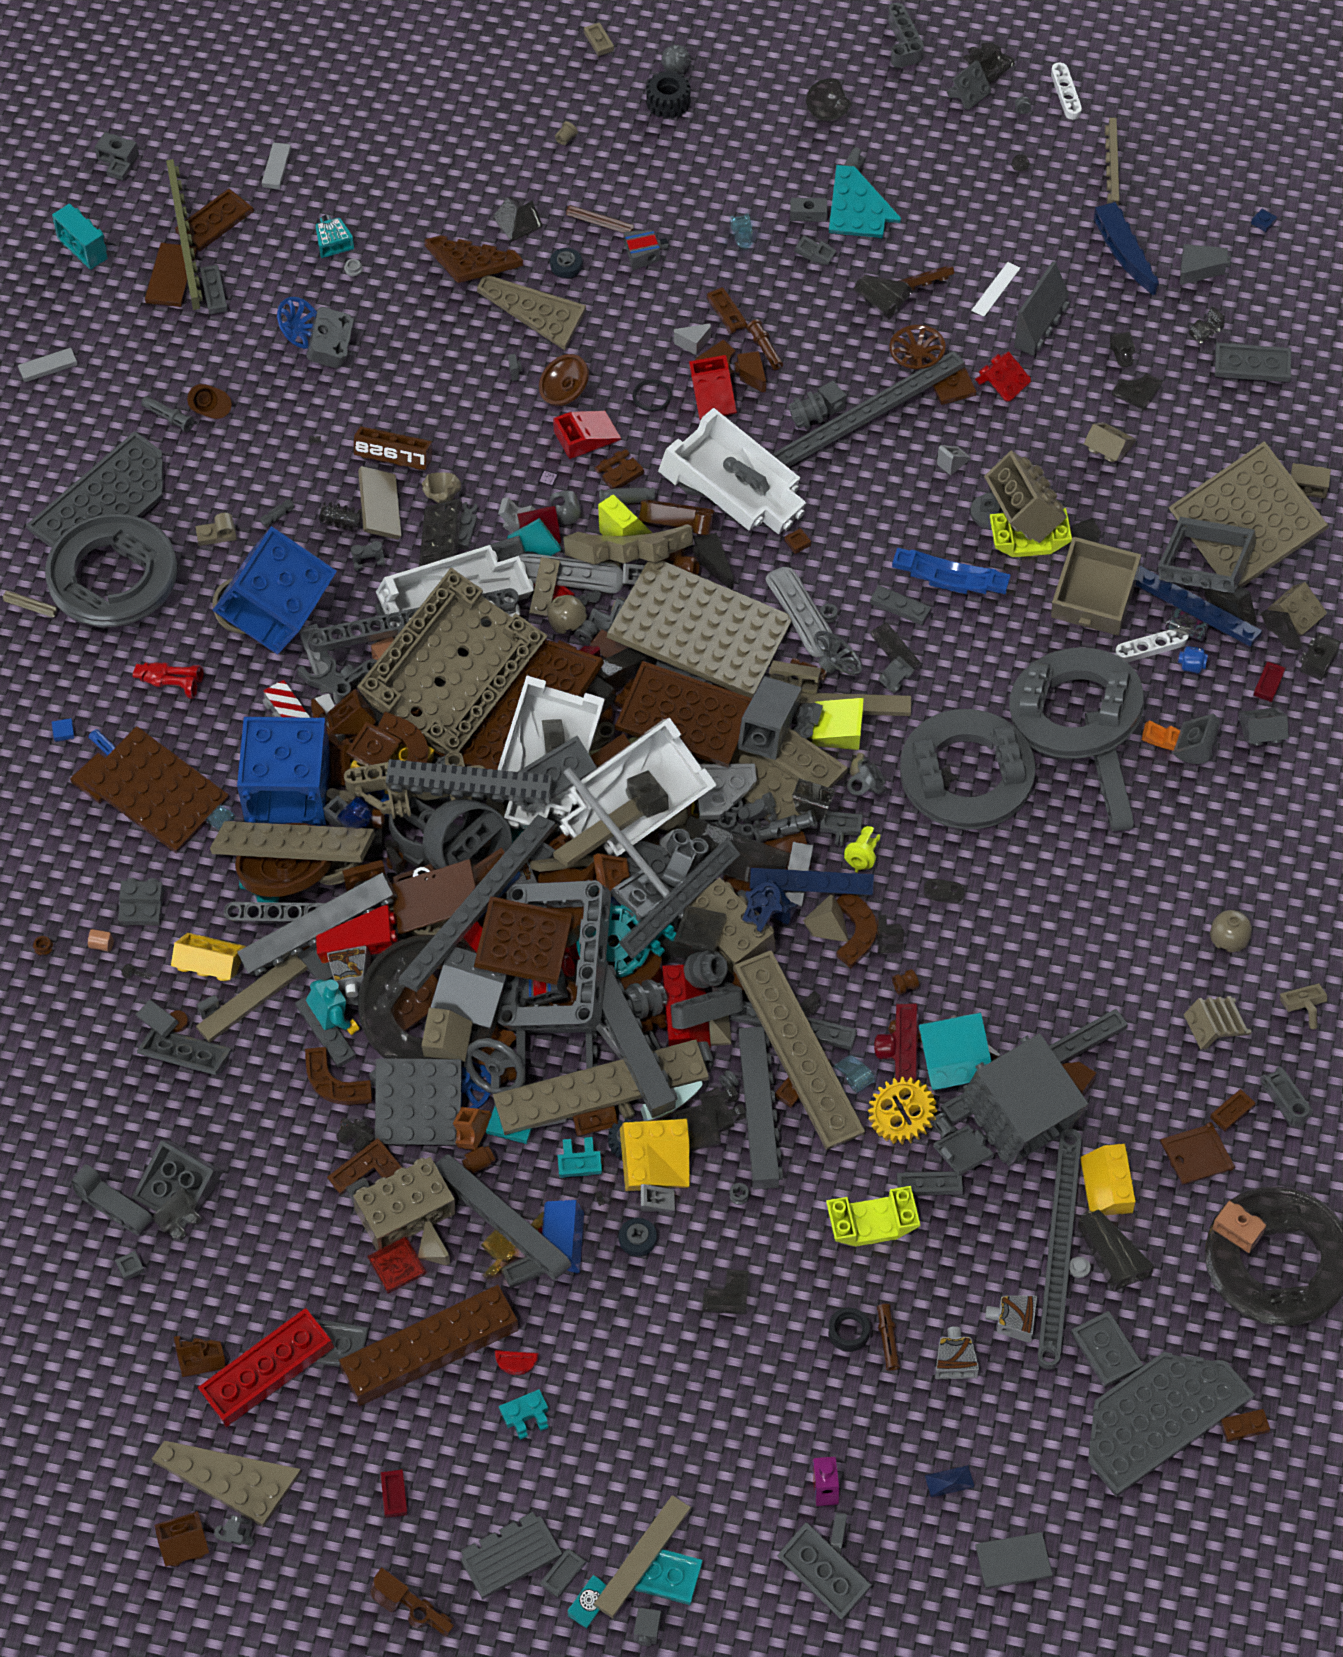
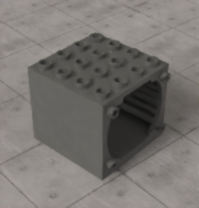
M1040 1033L1029 1039L1028 1035L1020 1040L1022 1044L989 1064L984 1065L983 1062L975 1067L977 1071L970 1083L963 1087L965 1091L961 1097L963 1098L964 1106L972 1111L976 1124L984 1129L988 1142L996 1147L999 1158L1003 1163L1006 1162L1009 1167L1059 1137L1064 1130L1072 1129L1088 1106V1102Z

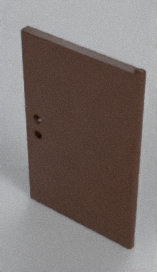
M470 859L391 884L398 896L393 899L398 934L400 935L447 920L453 915L476 888Z

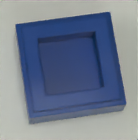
M71 718L52 721L55 742L74 739Z

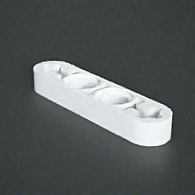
M1061 62L1055 63L1052 66L1051 76L1065 116L1072 120L1078 119L1082 108L1068 67ZM1065 82L1068 86H1061L1060 83ZM1070 95L1073 99L1068 100L1064 96Z
M1174 628L1124 642L1116 647L1115 655L1128 663L1181 648L1187 644L1188 632L1183 628ZM1163 640L1166 644L1159 646L1156 644V641ZM1139 645H1145L1148 649L1146 651H1140L1137 647Z

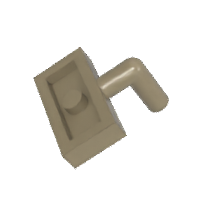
M1318 983L1281 993L1280 1001L1288 1012L1306 1008L1309 1015V1028L1317 1029V1009L1314 1005L1327 1002V994Z

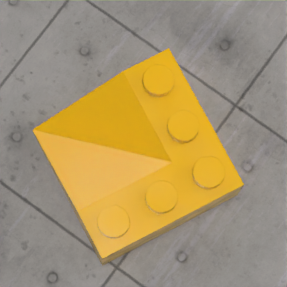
M687 1119L625 1122L620 1127L625 1191H639L642 1184L669 1189L689 1188V1136Z

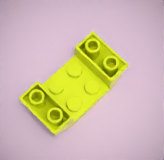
M1066 508L1063 509L1066 518L1040 543L1033 539L1029 540L1021 531L1017 532L1011 526L1004 513L990 514L995 548L1011 557L1054 553L1072 541Z
M911 1186L890 1189L889 1197L849 1204L848 1197L826 1200L836 1242L856 1247L896 1240L920 1227Z

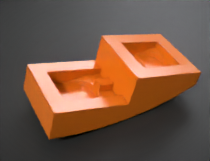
M1149 720L1145 723L1142 740L1174 751L1180 730L1172 726L1164 728Z

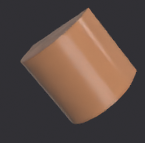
M94 929L90 930L88 948L110 952L114 943L111 933Z

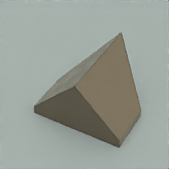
M833 895L827 897L803 920L813 937L843 942L849 941L843 912Z

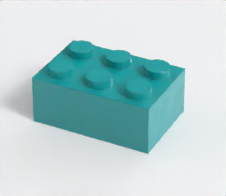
M69 203L52 214L57 239L90 270L108 259L103 232L100 229H96L90 219L83 217L78 208H74Z

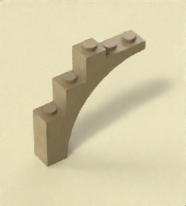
M690 525L644 535L600 536L576 532L563 537L566 556L594 565L608 559L625 564L638 558L655 563L668 558L669 553L693 545L692 526Z

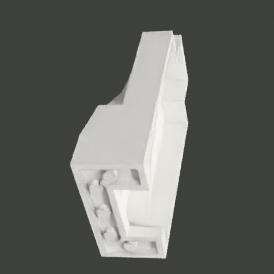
M715 408L702 417L698 429L683 442L677 439L664 453L658 472L674 485L681 482L703 493L749 531L754 526L758 527L764 522L779 535L783 530L787 531L792 526L795 519L799 520L805 513L803 509L806 502L795 494L799 488L800 477ZM727 457H734L737 461L739 460L766 477L770 489L764 494L759 490L756 491L751 488L748 483L739 481L735 476V471L728 472L724 469V460Z
M488 545L384 577L376 594L385 614L418 608L450 568H453L480 587L483 593L512 588L517 591L519 595L518 601L529 598L534 590L531 579L527 577L525 564L520 560L519 556L497 562L496 552ZM511 597L504 598L509 603L514 601ZM517 604L514 610L506 613L511 617L515 613L520 616L519 605ZM488 619L480 621L483 627L491 626V622ZM393 621L390 622V625L392 627H398L399 623Z
M526 676L497 770L518 772L575 736L580 738L589 754L605 699L587 693L582 698L546 687V681ZM568 790L551 799L550 805L539 806L530 813L527 812L523 804H514L512 801H509L504 818L510 828L518 829L521 827L526 829L537 815L548 818L550 811L553 812V815L564 818L571 813L573 803L567 796L570 794Z
M670 718L663 719L645 732L642 737L580 780L607 814H610L644 790L659 800L657 807L621 831L632 845L716 786L707 770L700 767L679 737L681 733ZM574 785L567 789L570 793L567 796L574 805L578 804L579 807L559 820L562 824L559 826L565 836L570 835L572 839L601 820ZM615 836L607 840L605 845H603L609 855L619 856L626 851Z

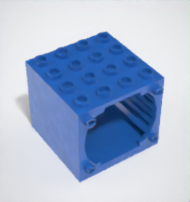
M271 526L249 552L212 611L278 655L300 631L337 571Z
M244 717L237 788L245 822L326 825L323 808L326 806V792L329 789L330 745L325 718Z

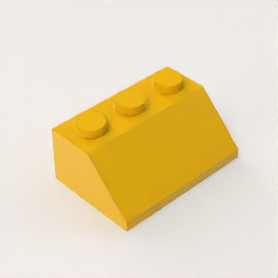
M187 932L174 943L171 966L176 967L177 970L182 972L193 971L197 972L199 976L210 975L220 981H228L237 974L242 961L237 951L246 946Z
M1125 1144L1104 1145L1081 1156L1080 1161L1090 1217L1133 1213L1135 1196Z

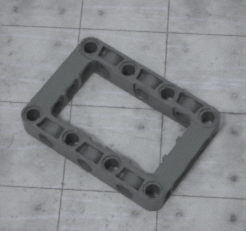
M598 881L532 883L511 886L507 893V900L544 908L584 907L579 944L581 945L580 960L577 963L576 985L578 986L577 999L574 1001L573 1006L553 1004V1006L534 1005V1007H525L526 1001L523 1000L525 978L516 976L512 980L513 976L509 975L497 1009L496 1017L498 1023L512 1031L595 1028L599 1025L602 1015L611 903L610 890ZM593 971V975L588 978L589 974ZM590 1012L589 1017L585 1019L586 1014Z

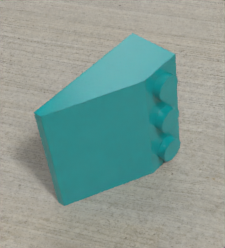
M981 1012L919 1025L932 1090L970 1083L977 1071L975 1067L981 1062L984 1065L991 1062Z

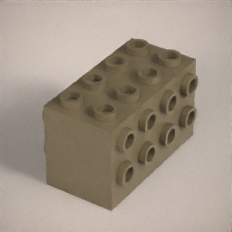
M1011 450L984 477L1011 526L1017 532H1023L1029 540L1033 539L1040 543L1066 518L1063 511L1064 506L1056 499L1058 496L1050 488L1051 483L1043 476L1044 471L1038 465H1032L1027 457L1024 456L1022 458Z
M718 878L703 890L684 910L699 927L693 934L708 950H715L724 957L727 962V970L734 976L733 973L735 971L733 967L735 964L770 950L774 953L776 951V940L773 934L774 930L769 924L760 933L757 931L756 925L742 921L748 905L746 900L741 895L737 896L734 893V889L729 882H724L721 878Z
M431 1156L426 1159L420 1158L412 1166L400 1168L394 1175L388 1178H380L374 1185L368 1188L362 1187L353 1195L354 1209L378 1253L423 1231L426 1221L430 1220L433 1226L455 1214V1199Z

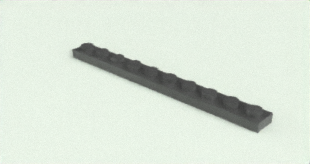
M1114 1009L1049 1045L1060 1063L1064 1064L1127 1029L1128 1024L1118 1010ZM963 1093L940 1107L942 1113L947 1115V1120L951 1125L973 1114L962 1102L963 1098L961 1096Z

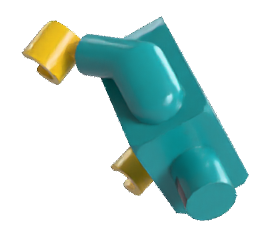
M332 979L313 981L310 984L311 991L306 998V1002L324 1031L338 1026L343 1030H347L350 1035L357 1032L360 1027L353 1019L349 1021L344 1018L346 1000L338 988V983Z

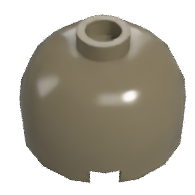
M563 595L556 597L549 605L547 617L552 629L557 633L564 634L566 633L565 630L571 628L573 631L583 624L587 617L585 613L587 610L584 604L575 596Z
M1227 910L1218 914L1213 920L1210 929L1211 941L1219 949L1220 947L1227 949V952H1238L1246 948L1252 934V926L1249 919L1243 913L1235 910Z

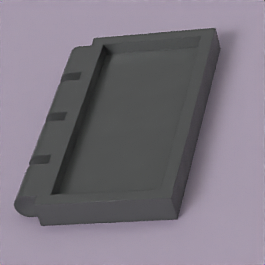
M531 1512L518 1519L521 1524L520 1527L514 1521L499 1529L500 1538L494 1532L479 1540L481 1548L478 1549L477 1545L473 1543L461 1550L463 1555L461 1563L482 1600L562 1556L559 1547L541 1516L536 1518L535 1514Z

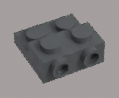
M128 878L127 881H121L119 925L160 926L164 895L162 882L155 878H149L147 882L139 881L136 878Z

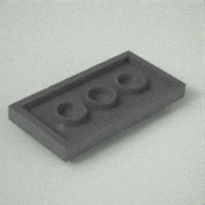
M1216 343L1214 377L1290 382L1291 348Z
M575 736L518 772L551 775L553 779L551 799L573 786L563 773L566 769L570 767L579 780L597 769L580 738ZM524 802L523 804L528 813L539 807L529 802Z

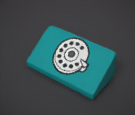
M593 1575L568 1609V1617L587 1629L600 1611L594 1606V1603L607 1585Z

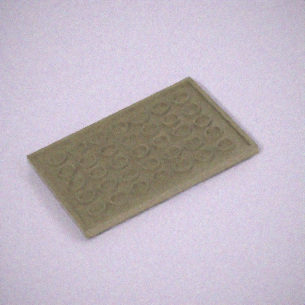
M660 560L655 563L647 561L611 625L607 638L738 694L753 698L792 620L783 611Z

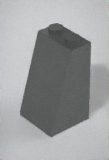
M764 676L742 717L737 749L776 760L799 706L802 687Z

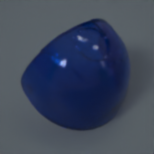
M356 797L339 813L336 820L347 827L359 829L368 824L372 815L366 803L360 797Z

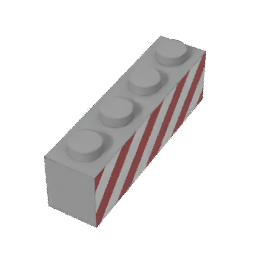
M284 680L263 690L264 699L262 701L267 710L271 709L273 717L310 718Z

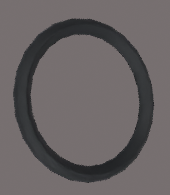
M648 379L635 386L632 397L634 403L639 408L651 412L659 411L670 403L672 391L663 381ZM647 383H658L666 388L668 399L659 407H645L636 398L638 389Z

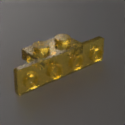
M544 1211L530 1224L536 1230L543 1224ZM494 1230L481 1244L496 1260L482 1276L484 1278L489 1274L494 1276L502 1268L499 1265L503 1259L508 1261L516 1253L514 1250L515 1246L497 1230Z

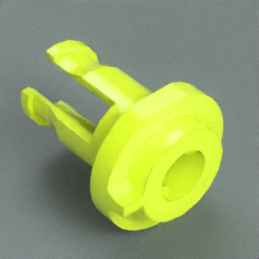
M870 826L864 827L856 842L848 844L845 848L844 858L849 865L855 868L857 873L859 870L872 868L876 861L874 850L881 835L878 834L876 838H870L874 830Z

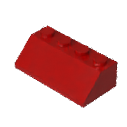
M685 965L662 966L663 987L667 995L665 1012L668 1047L697 1040V1043L708 1042L711 1048L708 1022L684 1029L672 1027L671 1005L706 994L705 988H695L687 981L684 975Z

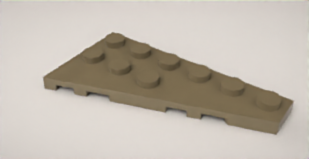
M489 275L483 276L477 286L479 294L564 351L586 312V305Z
M164 1441L152 1457V1461L263 1528L301 1474V1469L169 1441Z

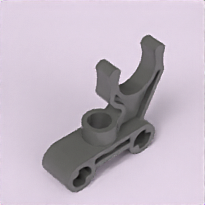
M327 651L320 652V660L328 665V670L321 675H311L304 666H300L298 668V676L303 678L307 685L332 693L334 702L338 704L357 688L378 660L369 659L357 668L349 664L340 673H337L336 660Z

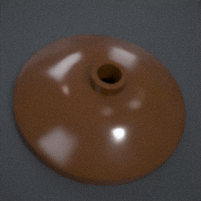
M575 354L562 355L549 363L539 381V392L543 400L553 406H563L578 398L588 382L589 368L587 363Z

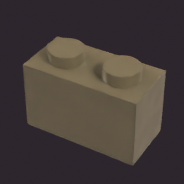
M1293 463L1290 475L1306 496L1326 499L1331 469Z

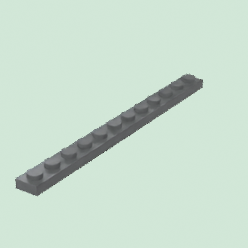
M953 351L942 357L935 365L917 371L774 452L772 455L786 467H790L965 367V362Z
M537 815L402 973L399 977L400 984L416 992L422 987L486 911L490 896L497 897L551 834L555 829V822L541 815Z

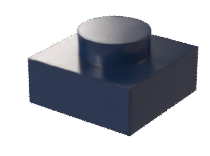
M1262 208L1252 218L1251 224L1267 232L1276 223L1277 216Z

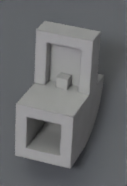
M507 497L502 499L498 514L505 520L503 527L513 533L519 530L517 514L533 511L535 508L532 505L518 508Z

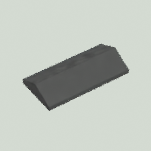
M151 1029L137 1049V1054L213 1075L223 1072L231 1053V1048L170 1032L164 1038L153 1029Z
M808 1522L800 1528L777 1555L841 1620L862 1601L872 1586Z

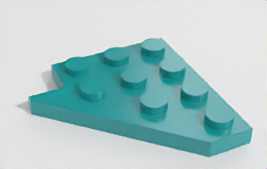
M836 165L829 233L883 238L885 222L900 223L901 217L854 166Z

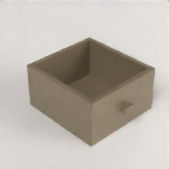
M1073 537L1052 601L1051 618L1119 636L1140 571L1141 554Z

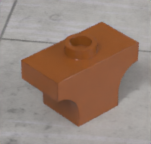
M461 1107L453 1122L457 1131L455 1143L458 1148L477 1149L492 1115L490 1111Z

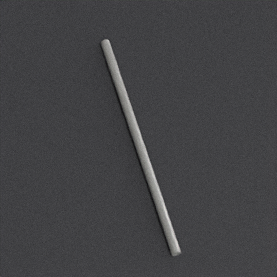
M571 768L566 769L563 772L665 898L670 891ZM685 910L678 915L692 933L699 929Z

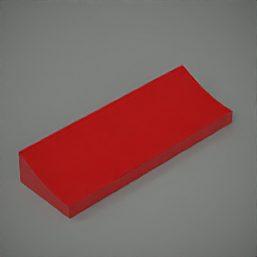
M305 1308L198 1386V1389L223 1424L228 1427L332 1350L334 1346L329 1336L307 1308Z

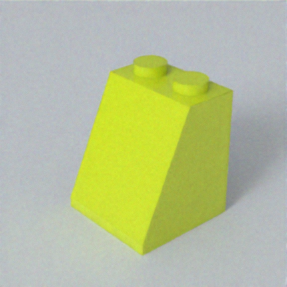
M614 494L598 504L599 532L603 536H633L652 533Z
M864 698L815 702L823 705L818 725H814L813 734L808 739H812V743L818 747L859 750Z

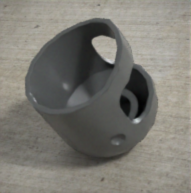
M560 491L550 496L551 506L556 508L558 523L570 525L577 522L581 515V508L575 492ZM558 497H563L565 504L559 506L555 505L553 501Z

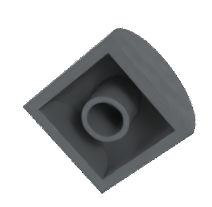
M1213 713L1183 722L1173 754L1180 760L1192 764L1210 761L1213 756L1211 753L1213 746L1218 741L1217 734L1220 728L1218 717Z

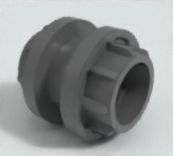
M810 391L806 393L807 399L800 401L796 397L793 399L794 402L789 404L788 408L796 427L808 429L810 428L809 422L816 419L820 424L823 422V418L828 416L825 402L818 392L812 394Z
M715 950L691 954L684 966L685 978L692 986L698 989L721 984L728 972L726 960Z
M651 979L643 981L641 985L638 983L630 984L625 990L624 997L626 1001L630 1000L634 1009L632 1013L639 1020L645 1019L649 1013L652 1016L659 1015L667 1004V995L664 987Z

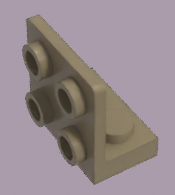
M1306 582L1292 586L1267 608L1271 614L1284 613L1299 635H1303L1327 614Z

